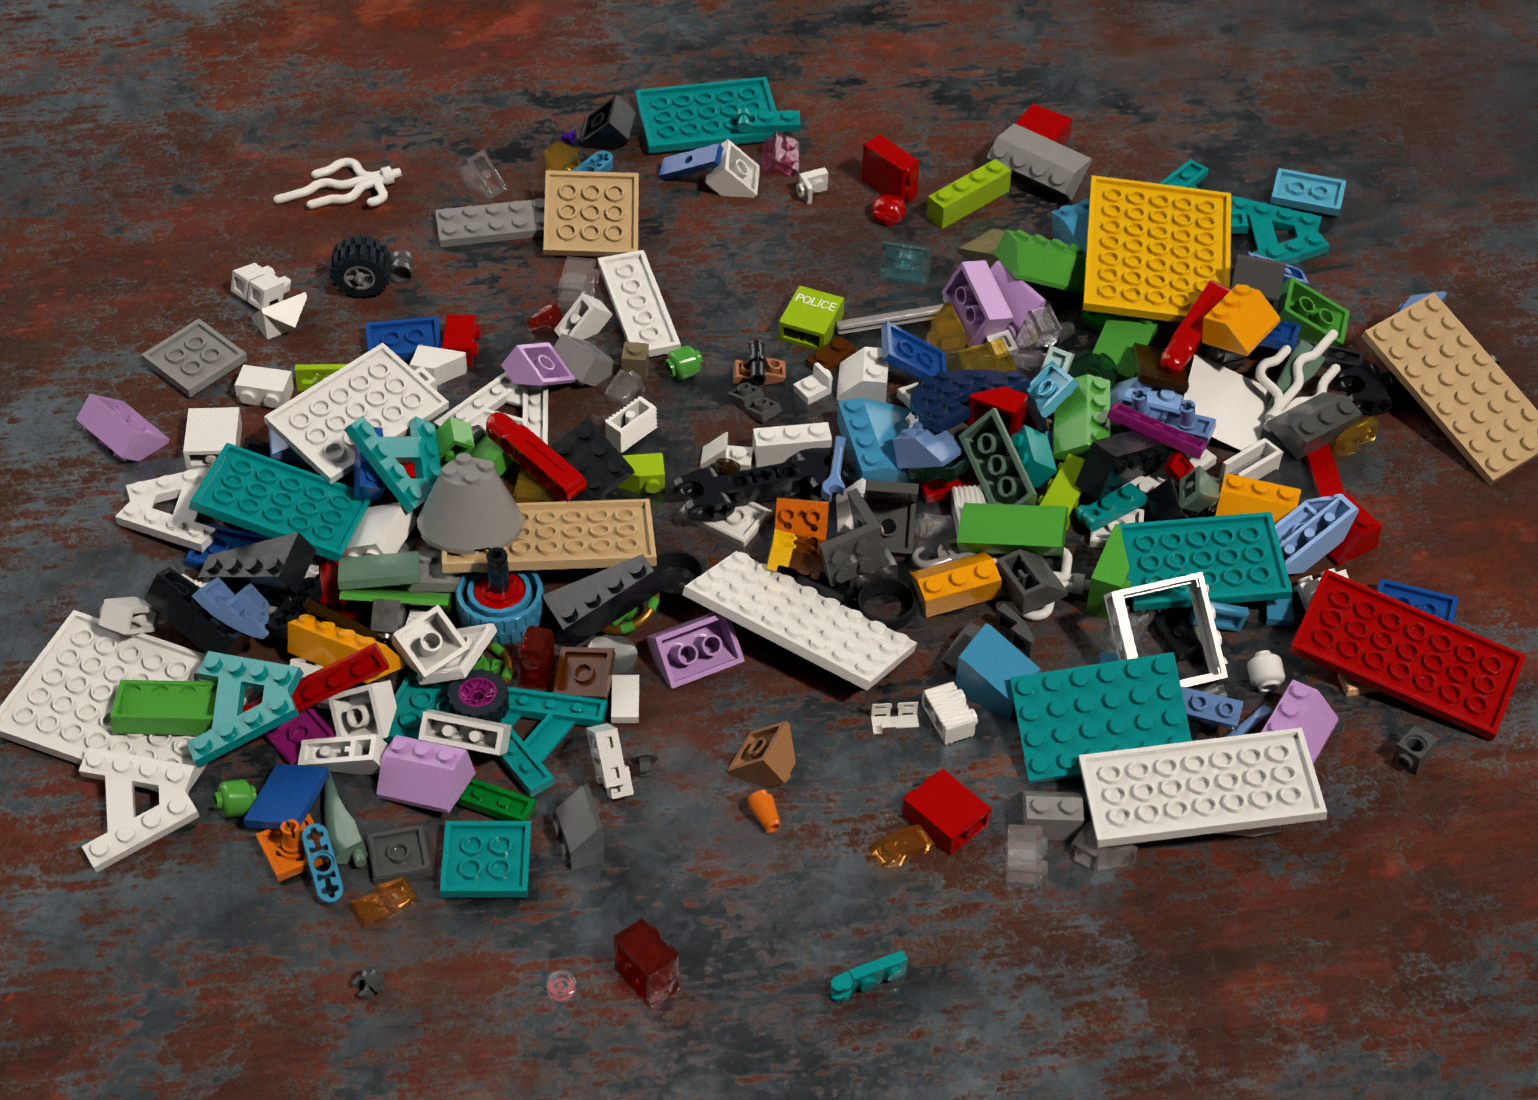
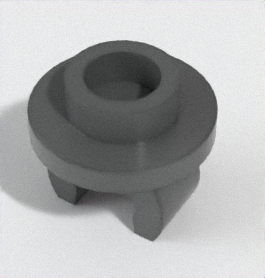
M651 748L637 749L630 756L631 762L639 765L640 778L651 777V763L658 760V753L653 752Z
M365 967L362 970L363 975L357 976L352 982L359 989L365 985L364 990L358 994L364 1000L372 998L375 991L381 993L385 990L383 985L385 978L376 968Z

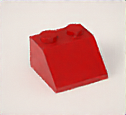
M1005 386L972 393L969 397L968 407L971 408L970 418L967 419V426L970 427L992 408H996L1011 438L1025 423L1028 394Z
M1349 494L1345 495V497L1359 509V512L1344 541L1326 554L1337 567L1376 548L1382 530V525Z

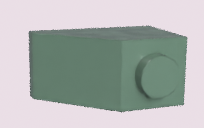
M1200 465L1180 478L1179 506L1182 509L1201 512L1206 507L1211 508L1217 503L1219 499V485Z

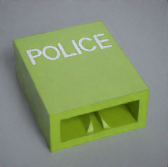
M799 285L779 320L778 340L819 350L829 343L836 330V322L843 318L845 298Z

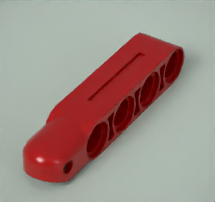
M1212 279L1208 282L1162 353L1159 365L1163 371L1174 375L1183 372L1202 344L1203 318L1232 289Z
M495 412L487 418L486 433L488 437L560 501L569 502L587 488V482L583 475L526 426L517 424L512 418L502 412Z

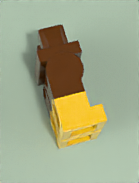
M775 529L768 553L766 569L777 572L778 565L796 569L802 575L811 574L810 578L818 580L820 574L826 575L819 544L825 542V540L818 539L816 543L811 538Z

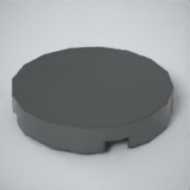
M605 634L596 637L587 645L588 648H614L616 656L612 675H630L636 668L638 650L635 644L627 637Z

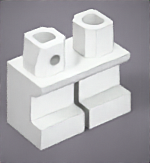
M253 263L235 269L232 272L231 292L247 300V302L260 310L268 307L273 300L283 301V295L290 291L291 280L285 276L278 278L275 276L274 269L269 266L261 267Z

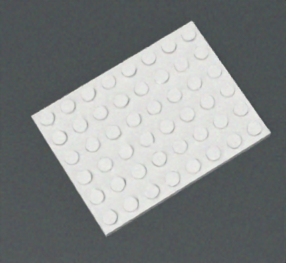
M73 610L0 706V737L81 765L88 747L195 766L197 771L192 783L193 786L208 764L206 763L198 768L187 745V741L199 735L116 734L112 732L110 715L120 680L207 681L201 680L196 674L206 654L144 633L124 635L99 626V618ZM245 689L244 705H246L256 689Z

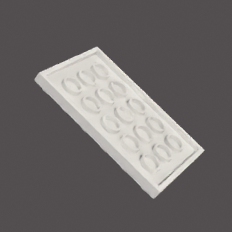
M381 343L265 415L264 423L331 485L354 470L355 444L344 431L354 421L364 416L373 427L382 428L383 437H405L410 434L409 421L417 416L423 420L430 421L447 410L449 402L390 348Z

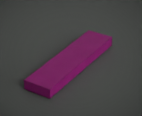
M1119 402L1114 403L1106 417L1197 459L1201 458L1208 445L1207 442Z

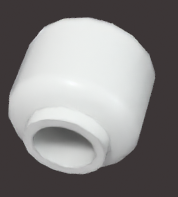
M1268 650L1256 652L1254 654L1255 657L1251 658L1247 663L1250 684L1254 688L1259 689L1260 692H1272L1279 689L1285 680L1281 657L1271 654Z

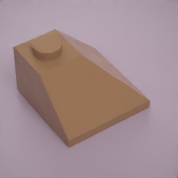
M785 720L749 732L727 772L734 777L764 788L786 783L791 777L790 772L796 763L790 724Z

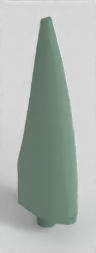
M1303 340L1297 343L1276 382V385L1283 394L1294 382L1293 363L1296 358L1303 353L1312 351L1317 344L1312 346ZM1323 355L1315 361L1303 365L1304 382L1314 376L1325 361ZM1271 395V398H1270V401H1269V404H1268V408H1267V412H1268V411L1272 408V406L1274 405V397H1273V395Z
M329 770L330 775L324 787V820L336 863L342 865L355 863L357 867H362L366 864V858H369L367 849L355 820L340 799Z

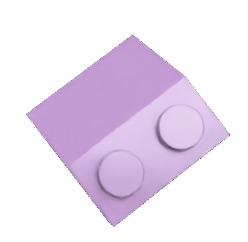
M549 342L516 345L501 364L508 378L514 384L545 386L573 383L576 380Z

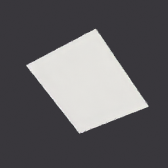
M1195 353L1188 378L1189 387L1187 393L1184 394L1183 401L1191 400L1195 403V414L1216 419V427L1211 437L1241 451L1260 441L1265 420L1264 416L1267 412L1271 393L1260 383Z

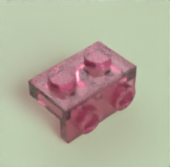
M775 131L770 138L768 137L764 141L762 147L764 150V158L762 160L764 165L763 174L768 176L776 168L794 177L799 172V142L790 136Z

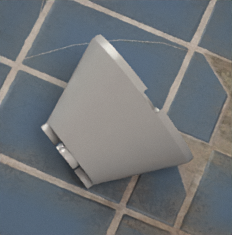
M461 453L456 456L455 460L448 462L442 468L419 513L417 528L421 532V538L439 550L455 554H475L476 549L502 548L513 542L522 531L523 516L494 468V462L472 457L468 453Z

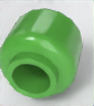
M688 345L670 351L665 360L668 374L671 378L675 377L679 381L698 375L700 364L703 363L699 350L694 351Z
M245 779L221 782L217 792L213 793L214 808L219 809L226 818L247 815L257 798L255 787L250 785Z

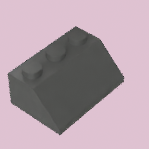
M1322 392L1270 419L1266 424L1291 454L1299 460L1352 432L1362 412L1347 395Z

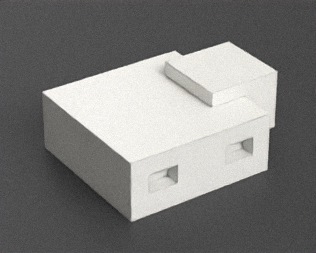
M608 723L586 728L597 783L604 784L607 796L611 799L633 795L629 767L624 764L617 728Z

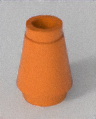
M759 790L751 794L747 799L748 810L765 829L766 833H773L779 830L782 825L773 795L769 794L767 790Z

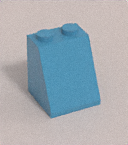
M985 623L958 657L955 685L957 689L963 690L967 699L1012 720L1016 715L1010 677L1040 673V668L996 629Z

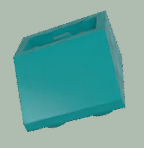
M1023 425L1012 435V443L1033 487H1041L1057 472L1047 435L1026 425Z

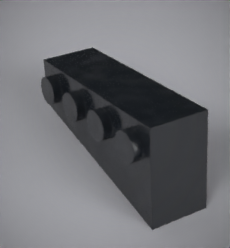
M641 554L546 593L542 597L574 647H576L665 588L645 556Z

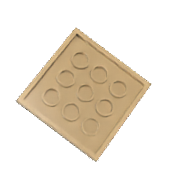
M546 170L543 255L606 257L638 251L639 173Z

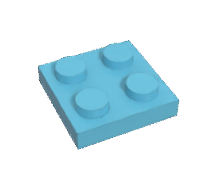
M1051 361L1030 382V387L1027 390L1031 398L1035 399L1040 414L1046 419L1079 386V383L1055 362Z

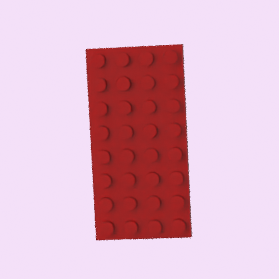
M1325 569L1289 649L1291 653L1492 741L1497 734L1526 657L1525 654L1328 569Z

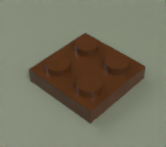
M561 647L553 693L608 701L616 656L614 648Z

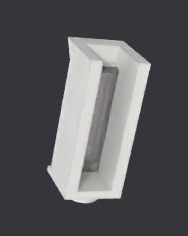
M1263 438L1222 463L1218 483L1220 485L1223 484L1225 473L1258 480L1274 470L1277 471L1279 470L1283 451L1266 438Z

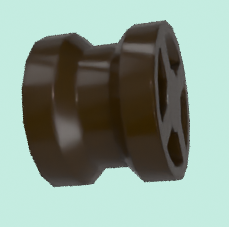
M719 458L715 463V468L720 476L740 471L741 467L738 462L728 458Z

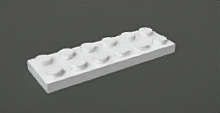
M644 250L598 258V267L626 341L648 343L649 357L668 354L670 351L680 348L681 343Z

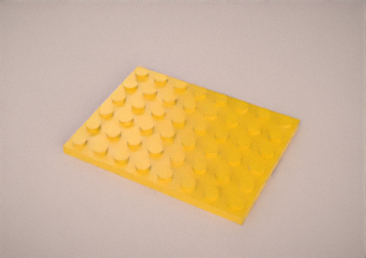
M1092 175L1090 181L1082 310L1182 323L1211 279L1230 288L1231 193Z

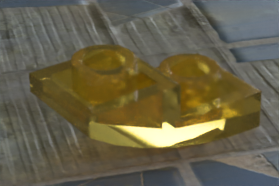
M1375 416L1353 424L1337 438L1333 454L1335 459L1358 453L1360 444L1375 440L1379 425Z

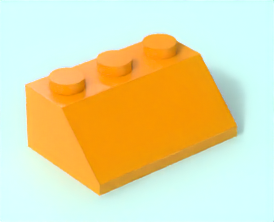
M1237 284L1203 318L1202 343L1248 356L1280 323V316L1260 290L1250 288L1248 285Z
M1225 473L1215 516L1271 512L1274 524H1276L1298 507L1301 489Z
M986 552L910 572L911 580L926 618L1001 597L1002 579L994 559Z

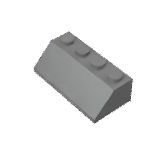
M1015 123L996 138L987 156V159L990 161L994 159L1000 161L1012 170L1011 173L1071 201L1093 160Z

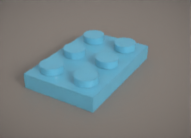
M1278 168L1270 204L1339 216L1346 181Z

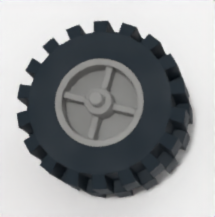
M356 235V237L347 236L346 240H339L338 245L335 244L331 254L329 276L332 279V285L337 286L339 292H345V295L349 297L352 295L355 298H370V295H379V291L383 292L390 282L392 259L390 251H387L388 247L385 244H381L379 239L374 240L372 236L368 235L366 237H362V235Z

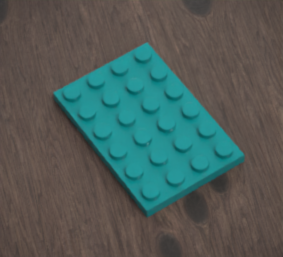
M766 77L635 90V99L649 153L702 148L717 143L722 144L727 139L733 144H749L783 139V132L741 133L737 128L738 120L736 113L740 108H746L749 111H776Z
M226 443L190 500L189 509L272 539L299 532L316 549L315 554L339 562L372 500L353 498L354 488L337 481L330 485L320 475Z
M1271 512L1117 524L1121 528L1130 568L1128 580L1132 581L1131 588L1202 572L1205 584L1209 585L1208 597L1209 601L1227 604L1289 599L1292 597L1293 591ZM1188 585L1130 597L1133 611L1193 606Z
M1174 652L1010 677L1029 784L1082 776L1079 755L1192 741Z

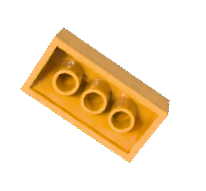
M303 614L299 618L288 622V653L324 667L377 643L389 663V669L363 681L364 683H370L405 667L404 660L387 645L375 641L372 637H364L356 634L351 629L335 626L333 622L322 621L315 618L312 614Z

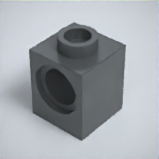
M1414 725L1397 743L1392 762L1416 776L1433 757L1438 739Z

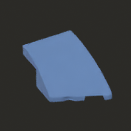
M216 577L192 595L206 611L233 629L259 639H264L269 635V631L265 629V625L269 622L267 612L269 610V602L251 583L235 595L219 577Z

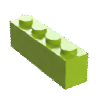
M994 159L929 195L926 218L941 229H944L1009 192L1012 170L997 159Z
M1068 454L1064 463L1060 462L1058 464L1055 479L1051 478L1049 480L1045 496L1041 495L1037 506L1068 507L1066 532L1075 517V510L1083 503L1087 493L1075 486L1085 459Z

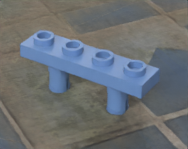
M1143 388L1134 389L1131 395L1132 398L1120 395L1119 403L1209 443L1215 430L1216 419L1195 414V403L1191 400H1184L1180 405V410L1147 402V391Z
M1181 686L1188 719L1203 722V726L1209 730L1216 729L1217 726L1237 730L1244 701Z

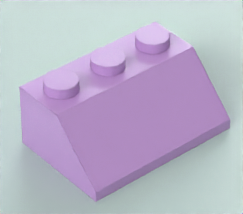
M986 260L961 262L942 290L943 296L969 349H974L985 343L987 336L1005 331L1014 318Z
M999 260L996 261L990 270L1014 317L1006 330H1009L1016 345L1020 347L1039 337L1043 326L1046 300L1023 280L1015 279Z
M89 394L76 418L84 426L83 430L96 436L102 446L112 449L114 451L113 455L125 462L128 459L141 461L170 441L167 436L127 403L116 399Z
M716 612L646 637L653 661L670 689L745 662L732 621Z
M1292 680L1262 732L1302 728L1314 765L1337 725L1339 718L1317 689Z
M396 735L382 754L376 795L380 799L449 814L476 772L465 749Z

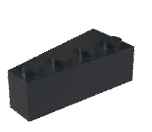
M1135 430L1092 441L1075 486L1099 501L1164 462L1169 456L1170 446Z
M299 532L210 554L204 562L198 578L204 583H209L216 577H219L235 595L250 583L261 595H297L316 553V549Z
M170 567L156 574L144 598L154 610L159 612L206 654L208 651L237 656L245 650L252 636L233 629L206 611L192 597L201 587Z

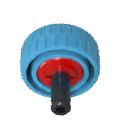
M496 547L486 553V573L465 572L460 578L455 592L458 621L463 628L494 623L497 632L491 641L497 642L500 645H508L526 639L540 626L545 612V600L542 597L544 595V588L539 575L535 571L521 570L509 572L507 552L502 548Z

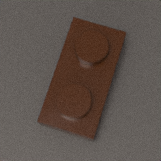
M838 335L806 358L805 366L813 371V365L819 362L825 369L832 372L839 367L840 362L856 353V346Z

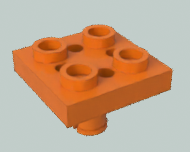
M777 498L775 529L811 538L816 543L818 539L826 541L829 502ZM813 525V529H816L817 526L818 529L816 531H812L811 527Z
M309 813L301 827L296 820L288 819L289 828H287V823L284 821L281 824V830L267 829L255 834L257 843L278 882L309 870L302 846V832L304 828L314 823ZM312 832L308 840L314 841L316 852L320 850L319 839L322 836H317L315 832ZM318 858L314 862V867L330 861L326 858Z

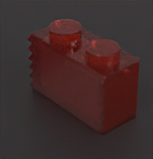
M530 625L518 649L520 683L531 688L545 689L547 684H549L548 680H550L552 672H554L553 668H555L553 631Z

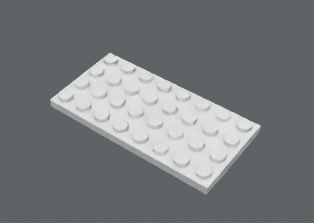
M735 551L684 587L682 594L867 691L915 651L917 642L909 639L907 635L887 628L882 622L871 621L860 611L840 605V602L834 598H825L817 594L815 588L810 586L803 587L796 583L795 579L789 575H783L766 569L767 564L759 563L743 552Z
M1302 728L1079 755L1080 769L1098 848L1327 819V809Z

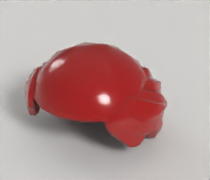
M890 194L880 195L873 201L871 206L874 221L877 224L882 223L887 227L901 222L906 215L904 200Z

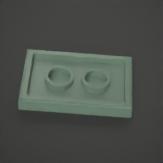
M419 551L339 559V590L420 583Z

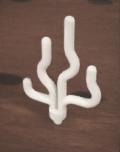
M342 158L334 161L329 166L313 170L311 176L318 180L313 181L306 187L276 195L273 201L276 204L285 203L306 197L325 187L340 190L354 187L350 193L344 195L332 194L309 200L307 208L315 209L329 204L350 203L355 201L363 191L375 187L378 195L367 200V205L374 207L384 203L388 197L384 185L394 184V179L402 177L400 168L391 170L390 166L380 168L379 171L368 172L363 169L357 160ZM343 167L353 168L358 176L347 180L318 179L334 174Z
M1335 329L1330 330L1312 351L1303 353L1296 358L1293 363L1294 382L1284 394L1266 376L1265 372L1267 368L1279 365L1290 354L1291 347L1284 345L1276 355L1259 362L1256 367V378L1274 397V405L1264 416L1266 422L1263 424V428L1266 431H1271L1266 424L1270 419L1322 392H1327L1328 384L1340 372L1338 364H1333L1321 377L1317 385V393L1314 396H1302L1293 399L1304 384L1303 365L1315 361L1324 353L1338 336V332Z
M1064 547V554L1060 556L1062 558L1061 571L1053 572L1068 592L1083 595V590H1089L1091 580L1085 579V574L1071 573L1072 554ZM1002 588L1001 596H1008ZM998 601L995 606L997 609L1005 603L1025 619L1040 621L1052 614L1055 601L1043 606L1040 610H1034L1025 615L1020 613L1013 602Z

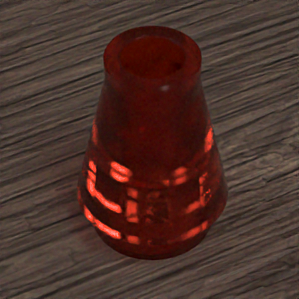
M548 303L525 320L528 328L533 332L538 329L558 325L563 316L556 303L551 305Z

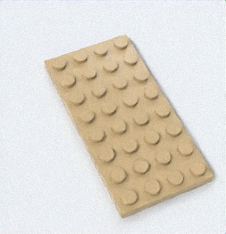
M1435 292L1364 331L1361 337L1488 485L1493 484L1538 456V410Z
M650 499L516 503L523 516V528L513 542L502 547L508 554L509 572L521 570L541 571L582 568L591 570L595 568H610L641 554L645 556L651 566H657ZM490 547L476 549L475 554H455L442 551V573H486V553L490 550Z

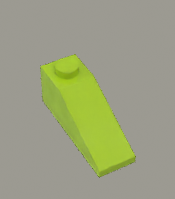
M662 453L622 455L633 467L635 473L617 487L636 493L665 492V471Z

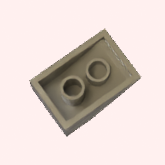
M992 228L960 247L959 252L970 261L986 260L991 269L993 264L998 261V258L993 253L1005 230Z

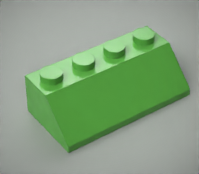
M1006 229L993 254L1015 279L1079 294L1084 293L1086 255L1083 253L1084 249L1075 243L1068 245L1058 239L1048 240L1039 234H1035V236L1028 235L1022 230L1012 231Z
M1089 374L1074 378L1079 383V386L1053 412V458L1065 461L1068 454L1085 459L1092 441L1110 437V419L1106 418L1110 410V380Z

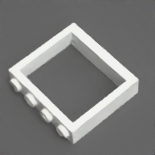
M1202 572L1103 595L1119 660L1138 658L1124 599L1188 585L1209 674L1180 680V684L1182 687H1189L1228 678L1225 666L1228 662L1221 651L1222 637L1220 632L1216 630L1214 622L1216 613L1214 606L1210 604L1208 597L1209 585L1205 584Z

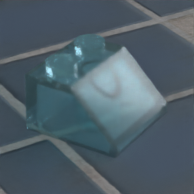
M883 240L880 279L927 286L931 270L932 249L930 247Z

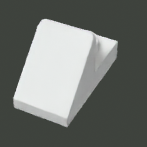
M728 432L703 447L700 468H715L717 459L728 458L740 464V471L751 469L753 447L728 445Z

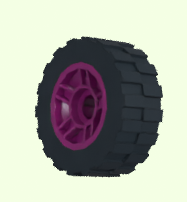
M472 669L466 678L452 680V683L448 686L449 713L498 723L507 715V710H509L507 683L505 680H502L499 674H495L494 671Z

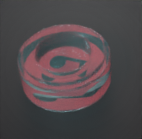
M563 970L550 974L546 981L549 997L556 1001H566L572 998L576 992L575 977L570 972Z

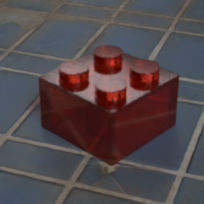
M641 918L614 936L615 971L649 1009H652L679 991V954L672 945L668 946L662 940L656 927L653 925L649 926Z

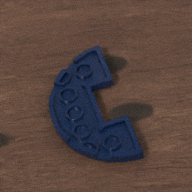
M976 369L951 372L939 371L937 375L923 379L914 387L910 396V411L912 415L916 414L918 416L919 423L940 433L970 418L971 408L961 404L969 401L972 393L1004 386L1017 391L1025 390L1030 387L1031 378L1022 376L1018 371L1003 372Z

